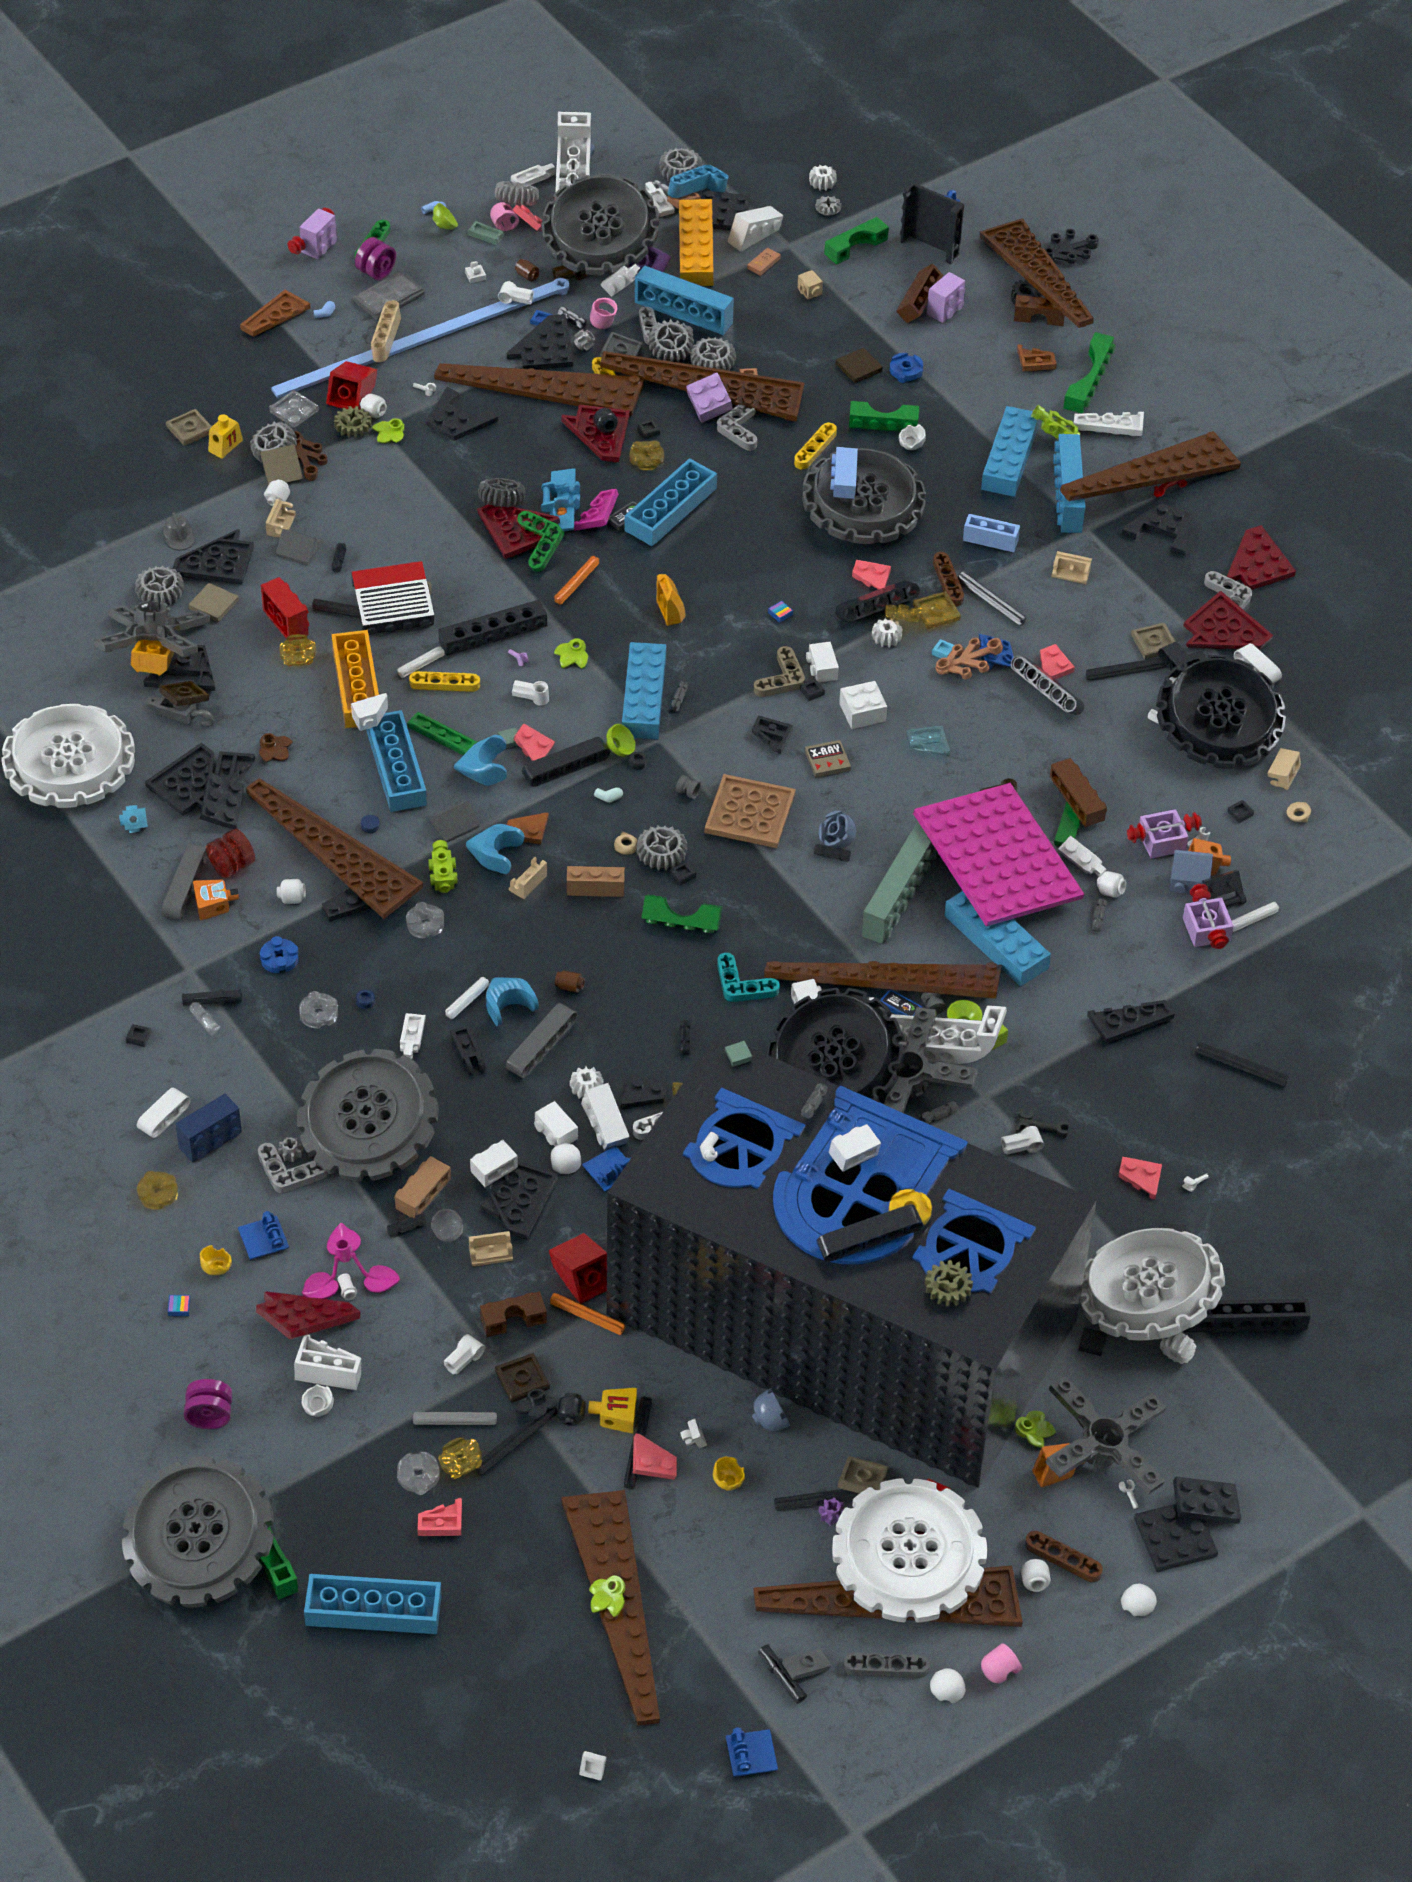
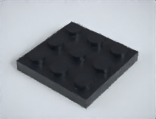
M702 190L701 199H712L713 229L731 231L736 213L749 211L751 195Z
M1176 1504L1134 1515V1520L1156 1572L1218 1556L1217 1548L1205 1521L1202 1519L1178 1517Z

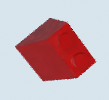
M348 361L336 367L330 372L326 404L349 409V406L352 408L358 406L360 410L362 398L370 394L375 387L377 369Z
M585 1233L549 1250L553 1268L580 1304L607 1291V1252Z

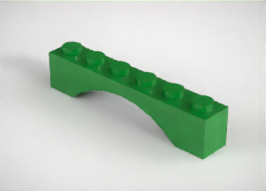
M1098 332L1094 333L1089 347V357L1092 360L1093 368L1083 379L1069 386L1065 394L1063 409L1083 414L1085 408L1089 407L1090 397H1094L1096 391L1095 386H1099L1101 375H1104L1106 370L1105 365H1108L1110 362V354H1114L1116 344H1114L1113 336Z
M274 1537L269 1555L261 1557L259 1560L279 1600L299 1591L297 1577L292 1566Z

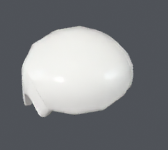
M908 425L899 434L901 446L907 450L921 448L925 442V429L921 425L916 427Z
M567 1143L555 1146L551 1151L553 1170L560 1174L576 1172L581 1166L579 1149L573 1144Z
M317 1384L306 1390L302 1395L301 1404L307 1414L320 1417L328 1414L332 1409L334 1398L328 1386L323 1387Z
M1139 1583L1127 1588L1121 1597L1123 1610L1130 1611L1134 1617L1147 1616L1153 1612L1157 1603L1155 1593L1148 1586Z
M946 1668L936 1672L930 1681L931 1692L939 1701L947 1700L952 1704L963 1698L966 1691L963 1677L953 1669Z

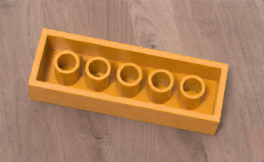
M712 199L679 200L680 279L700 286H714Z
M368 630L331 634L345 728L357 727L352 717L351 703L379 695Z

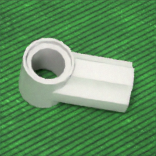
M507 281L503 283L498 299L505 304L515 301L531 305L534 291L519 288L513 282Z
M515 680L512 696L531 699L536 705L542 706L549 702L548 685L543 681L532 684Z
M1036 1126L1026 1127L1018 1134L1001 1137L1004 1154L1024 1150L1035 1153L1044 1147V1142Z
M466 1334L459 1341L457 1349L444 1360V1366L453 1375L458 1374L472 1360L476 1361L483 1355L485 1345L471 1335Z

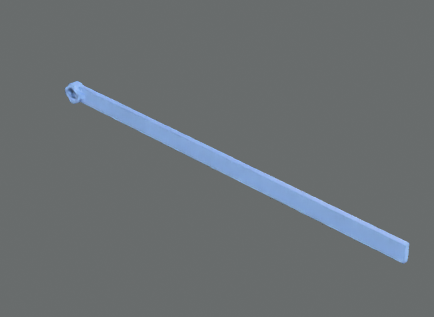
M558 278L553 282L532 289L534 291L532 303L554 294L566 295L569 290V281L564 278ZM500 301L393 341L389 356L527 304L515 301L505 304ZM372 350L273 386L271 389L277 398H281L328 380L330 372L345 361L363 366L376 361L373 360Z

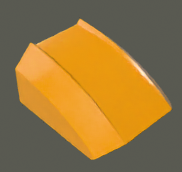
M658 574L656 601L666 625L681 623L685 618V608L678 595L677 588L666 574Z
M139 640L131 651V666L137 673L140 671L160 676L168 669L174 652L162 646L158 640Z

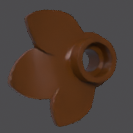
M266 733L260 739L261 748L259 755L265 762H269L272 758L279 761L287 760L289 752L286 747H289L293 741L286 736L276 737L274 734Z

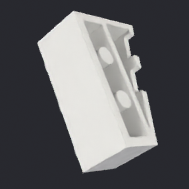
M771 206L736 213L727 242L741 252L778 231L781 227L783 215Z
M606 1083L587 1089L581 1104L596 1132L599 1145H602L604 1150H608L614 1146L626 1144L629 1134L609 1084Z
M307 1334L303 1336L294 1362L295 1380L357 1390L361 1378V1358L340 1348L336 1350L329 1347L327 1342L322 1340L318 1342Z

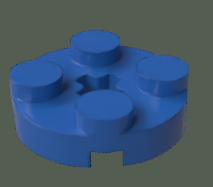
M899 353L892 357L889 371L899 382L905 383L922 376L923 361L917 355L908 356V353Z
M279 936L273 937L260 950L262 966L272 973L292 970L299 961L298 947L287 939H282ZM283 954V957L279 956L276 958V955Z

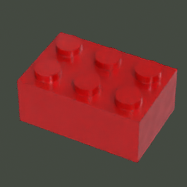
M277 577L262 584L263 611L289 643L309 635L308 608L299 601L297 594L290 590L288 583Z

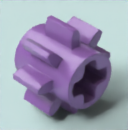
M835 1498L828 1501L825 1499L824 1505L819 1506V1513L822 1514L821 1521H825L829 1526L836 1524L844 1510V1503H839Z

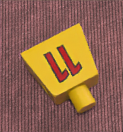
M225 414L219 415L218 422L209 430L208 451L222 459L241 443L243 438L239 423Z
M637 1388L604 1390L601 1402L589 1401L588 1414H600V1426L633 1433Z

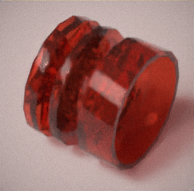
M237 828L223 834L222 839L216 838L206 845V852L212 866L223 878L231 877L232 874L238 873L239 868L244 869L256 860L249 840Z

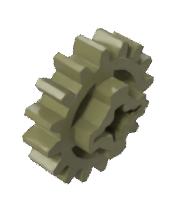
M349 406V409L342 408L343 412L338 411L337 415L334 416V427L337 432H341L342 436L345 434L348 437L351 435L357 437V434L363 436V432L368 433V428H371L372 420L369 412H364L363 408L359 410L358 406L355 408Z
M949 1260L948 1264L945 1265L943 1261H940L939 1267L932 1265V1271H927V1277L925 1278L926 1293H931L930 1298L932 1300L938 1298V1304L945 1301L946 1306H949L950 1302L958 1305L959 1299L965 1302L966 1296L971 1295L973 1281H971L972 1274L967 1273V1267L961 1269L959 1262L956 1265H952V1261Z

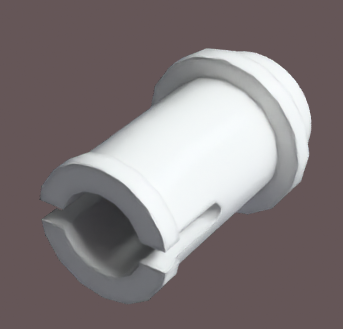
M341 1274L337 1279L342 1290L341 1296L345 1300H353L356 1297L357 1289L353 1287L349 1274Z

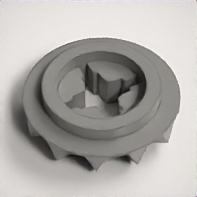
M821 196L820 199H817L815 208L823 215L837 214L841 210L840 199H835V196Z

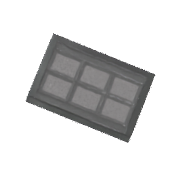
M398 271L352 298L357 305L374 319L379 320L386 302L397 301L399 307H402L425 294V291L403 272Z

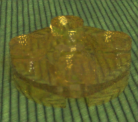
M636 441L632 444L630 462L633 465H638L639 469L652 470L657 468L658 464L663 463L664 450L658 441Z
M886 605L885 617L894 620L904 619L908 622L920 621L921 609L911 608L910 610L907 605H899L898 608L894 605Z
M301 634L287 637V640L284 643L282 641L279 647L280 657L287 666L310 665L316 656L315 642Z
M146 1172L137 1185L138 1198L145 1207L150 1209H162L164 1205H171L178 1196L176 1178L165 1172ZM156 1188H161V1189H162V1191H158V1193H154V1189H156Z
M464 1437L449 1441L442 1448L441 1456L439 1454L438 1457L443 1471L450 1474L452 1478H459L480 1467L482 1464L481 1449L478 1443L471 1438L470 1440H465Z

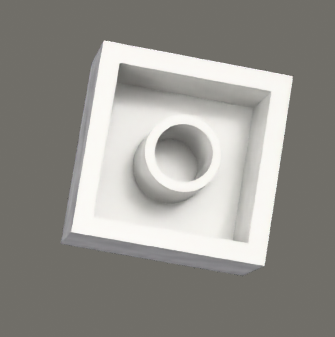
M875 681L840 689V706L851 729L886 722L887 705Z

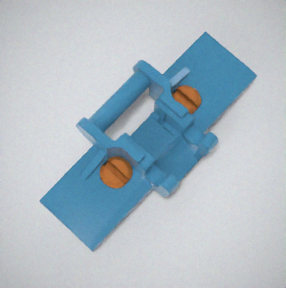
M576 469L552 471L551 482L542 484L543 503L541 504V510L543 512H550V515L558 516L560 518L558 525L563 531L574 530L575 511L580 508V483L578 481L575 482ZM550 492L552 497L557 496V498H554V501H550Z

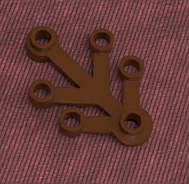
M294 431L297 439L295 448L298 460L300 459L304 466V476L307 480L314 481L318 477V468L311 465L307 457L317 460L319 465H326L328 463L327 455L320 454L322 452L321 443L305 440L300 432ZM302 446L312 448V451L303 449Z

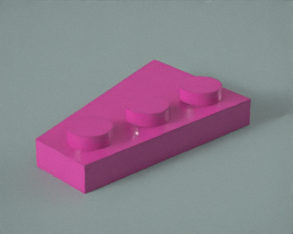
M617 489L601 491L590 503L591 508L580 515V521L574 522V531L606 525L619 495Z

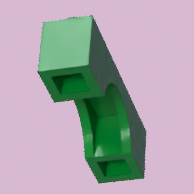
M875 217L825 241L824 254L837 265L849 259L850 248L856 244L867 243L876 246L887 241L889 227L878 217Z
M851 401L849 428L902 431L908 425L916 427L918 425L919 406L902 405L894 412L882 413L871 408L868 402Z
M647 894L644 898L642 918L646 919L647 923L657 924L658 921H661L670 927H676V924L684 925V929L695 930V927L703 928V932L714 933V930H719L723 906L704 903L696 913L684 916L675 913L670 908L666 897Z

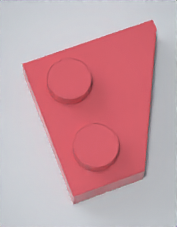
M516 205L512 211L535 230L542 231L543 220L536 215L534 216L526 206Z
M856 560L852 577L862 581L868 587L873 586L879 590L886 587L891 566Z
M1056 644L1040 650L1041 669L1055 680L1074 672L1075 667Z
M526 724L521 726L513 739L522 748L525 756H529L532 761L547 756L555 744V741Z
M1122 1157L1119 1178L1131 1183L1138 1190L1143 1189L1150 1194L1149 1197L1151 1199H1155L1162 1164Z
M635 1434L633 1474L674 1480L677 1476V1457L644 1436Z
M462 1498L456 1499L455 1504L444 1507L442 1504L433 1510H427L418 1514V1536H461Z

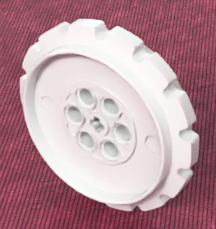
M61 704L34 712L33 716L28 719L24 718L12 729L13 736L6 738L2 748L3 771L5 777L10 780L11 787L21 796L29 795L30 801L44 806L53 805L57 808L88 805L105 798L107 793H113L125 782V775L131 773L135 762L134 741L132 734L127 732L126 725L117 716H107L106 710L91 705Z
M1168 1228L1134 1231L1110 1241L1096 1251L1097 1255L1094 1259L1087 1261L1080 1304H1082V1309L1087 1319L1092 1324L1099 1323L1100 1330L1115 1337L1121 1335L1127 1337L1128 1340H1154L1170 1337L1195 1326L1207 1317L1206 1312L1208 1309L1216 1307L1222 1296L1221 1287L1225 1285L1223 1265L1220 1263L1218 1253L1210 1244H1202L1200 1237L1189 1232H1179Z
M902 1478L881 1482L880 1490H874L872 1487L867 1488L853 1499L854 1508H845L836 1524V1532L840 1535L833 1537V1562L840 1563L837 1566L836 1574L846 1591H855L854 1600L869 1612H874L876 1609L881 1610L882 1617L885 1619L906 1622L907 1617L911 1616L919 1623L938 1619L941 1610L952 1613L967 1601L968 1595L966 1592L973 1593L976 1591L984 1573V1568L980 1565L986 1563L987 1542L985 1537L979 1536L982 1533L983 1527L973 1509H963L965 1501L955 1492L948 1488L938 1491L936 1489L937 1484L927 1480L913 1479L911 1484H906ZM894 1531H901L902 1534H895ZM917 1531H922V1532H924L925 1534L919 1535V1534H917L916 1532H917ZM884 1548H891L892 1551H885V1550H883V1549H884ZM928 1548H933V1549H935L936 1551H935V1552H929L927 1549H928ZM896 1565H901V1566H903L904 1568L898 1569V1568H896V1567H894V1566H896ZM922 1565V1566H924L925 1568H924V1569H919V1568H917L916 1566Z

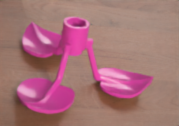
M340 1223L332 1232L327 1242V1250L331 1255H334L335 1260L331 1277L325 1272L311 1275L304 1284L302 1294L305 1297L321 1299L333 1296L339 1288L338 1282L334 1280L336 1278L338 1261L346 1263L351 1258H353L366 1277L364 1286L371 1292H384L395 1286L400 1281V1278L394 1270L383 1265L373 1266L369 1273H367L355 1254V1251L361 1245L360 1236L347 1228L343 1223Z

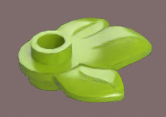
M394 418L389 422L381 421L373 425L372 429L379 432L377 442L388 443L392 440L397 443L403 439L405 427L400 419Z
M578 638L572 639L569 643L560 644L554 651L555 655L560 656L562 668L576 663L578 667L583 669L588 662L585 642Z
M1031 1411L1026 1417L1018 1418L1015 1423L1016 1433L1026 1438L1035 1447H1044L1043 1438L1056 1434L1054 1426L1048 1421H1044L1045 1414L1040 1411Z
M611 1576L607 1580L599 1579L595 1581L589 1588V1591L594 1594L591 1600L592 1612L597 1613L608 1608L612 1616L616 1617L621 1612L625 1602L622 1595L625 1591L624 1580L619 1576Z

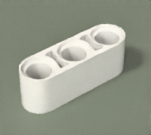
M1248 644L1234 652L1235 660L1240 659L1253 665L1256 672H1263L1273 683L1282 678L1280 669L1253 644Z
M174 1087L170 1088L139 1118L137 1128L152 1138L158 1137L188 1108L190 1097Z

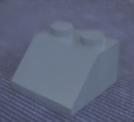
M1175 850L1170 876V892L1190 894V890L1194 885L1203 884L1202 880L1210 878L1213 854Z

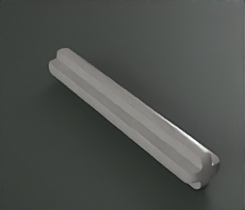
M414 1412L413 1423L415 1425H495L497 1423V1413Z

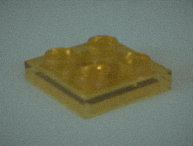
M946 591L913 600V606L927 629L961 619L959 611Z

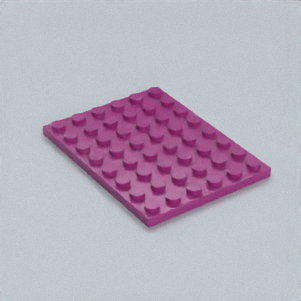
M1011 783L914 810L915 818L985 926L1083 899L1084 892Z

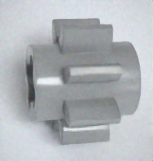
M582 329L574 335L576 337L574 343L580 350L585 349L587 351L594 346L592 342L595 338L589 330L584 332Z
M286 1137L283 1142H279L278 1154L283 1156L284 1162H294L298 1157H302L303 1145L302 1143L298 1144L297 1138Z

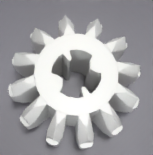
M826 165L813 167L809 174L810 185L814 189L819 188V190L824 189L827 191L828 188L832 189L837 179L836 170Z
M886 618L883 621L878 620L873 626L872 637L875 643L881 644L882 647L885 645L889 648L891 645L896 646L902 639V626L899 625V621L894 622L893 618L891 620Z
M585 1066L583 1070L578 1068L577 1072H572L570 1086L573 1094H577L579 1099L584 1096L587 1089L603 1085L600 1071L596 1072L594 1067L588 1069Z
M1181 1332L1162 1338L1159 1348L1164 1355L1168 1356V1359L1183 1364L1188 1363L1192 1359L1197 1346L1193 1343V1339H1190L1188 1335Z

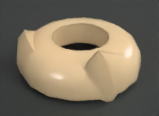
M1296 802L1287 808V816L1290 820L1294 822H1308L1311 808L1306 802ZM1297 811L1304 812L1302 816L1294 815Z
M622 832L615 839V850L625 855L633 854L637 851L638 840L633 835ZM623 840H629L632 842V844L626 846L623 845L621 842Z

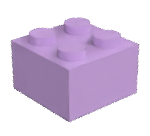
M949 272L929 289L927 315L944 323L955 312L961 310L964 305L965 280Z
M718 372L686 386L688 396L701 423L733 409L731 400Z

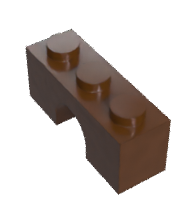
M1016 295L1014 321L1030 323L1031 317L1034 314H1043L1047 318V325L1064 326L1065 315L1048 299Z
M540 1291L481 1305L480 1319L486 1337L507 1333L506 1320L511 1317L522 1318L527 1328L547 1323V1311Z

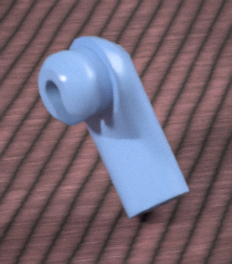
M434 201L422 206L421 210L423 214L433 212V208L437 203H441L445 207L446 204Z
M328 301L322 309L313 310L314 318L331 316L335 310L334 302Z

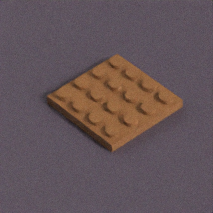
M723 774L705 825L704 833L778 848L796 789Z

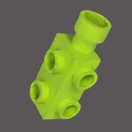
M1037 405L1031 414V417L1042 421L1041 429L1045 433L1051 434L1057 439L1059 434H1080L1078 427L1071 420L1064 419L1056 411L1049 410V412H1046L1045 408Z
M437 840L432 844V859H428L429 871L433 870V874H430V883L435 885V891L439 890L442 893H447L454 889V884H458L457 872H453V869H456L455 857L451 858V850H448L447 842Z

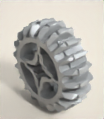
M682 147L681 149H669L668 152H664L659 162L660 174L663 175V178H667L668 181L675 175L703 166L698 153H694V150L689 151L688 148L682 149Z
M498 182L494 192L497 200L520 206L535 205L539 198V190L536 187L519 182Z
M670 319L668 323L664 320L662 324L658 322L656 327L653 326L652 331L649 333L648 343L653 356L657 355L658 360L663 358L665 361L670 360L673 362V360H676L678 363L680 359L684 360L686 356L690 355L694 339L689 327L685 328L684 323L680 325L678 320L673 323Z
M708 337L706 340L702 338L691 349V364L730 371V368H733L736 361L735 348H733L732 344L728 343V340L723 341L722 338L716 339L714 337V339Z
M274 421L271 425L268 423L266 427L262 426L261 430H256L257 434L252 435L253 439L250 441L251 451L254 457L261 463L260 452L293 444L297 445L295 432L289 425L283 424L281 421L278 424Z
M155 565L154 568L148 567L147 571L142 570V574H138L135 582V591L139 600L143 602L149 601V607L151 606V601H159V605L160 602L171 606L172 602H177V599L181 598L184 591V581L180 573H177L176 569H171L170 566L164 568L163 565L161 567Z
M657 825L656 828L650 826L649 831L644 830L643 834H640L637 842V854L640 861H644L645 866L650 865L651 869L657 867L658 871L660 868H664L667 871L668 867L673 868L675 865H679L681 861H684L687 853V841L684 834H680L679 829L674 830L673 826L667 828L666 825L664 827Z

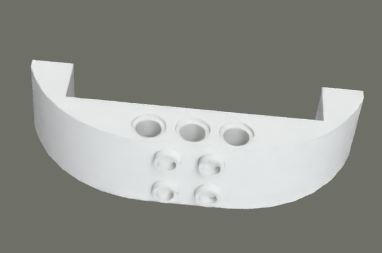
M558 112L556 192L564 185L570 186L573 184L572 181L586 175L590 176L591 113Z
M987 1006L982 1021L935 1018L923 1055L927 1057L929 1063L944 1062L950 1064L970 1063L985 1057L996 1043L1007 1008ZM892 1014L890 1018H896L904 1037L898 1044H902L905 1048L906 1038L914 1016Z

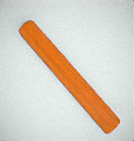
M591 556L554 596V601L559 605L563 604L597 567L599 558Z
M553 1293L550 1298V1304L618 1335H622L625 1330L624 1323L560 1294Z

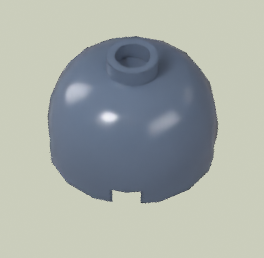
M833 811L827 814L824 824L821 823L819 826L818 834L820 841L831 848L844 849L848 847L856 837L857 829L855 822L849 815L841 811Z
M771 1388L761 1393L755 1399L753 1405L755 1413L752 1414V1417L757 1426L762 1425L765 1430L770 1432H778L791 1426Z

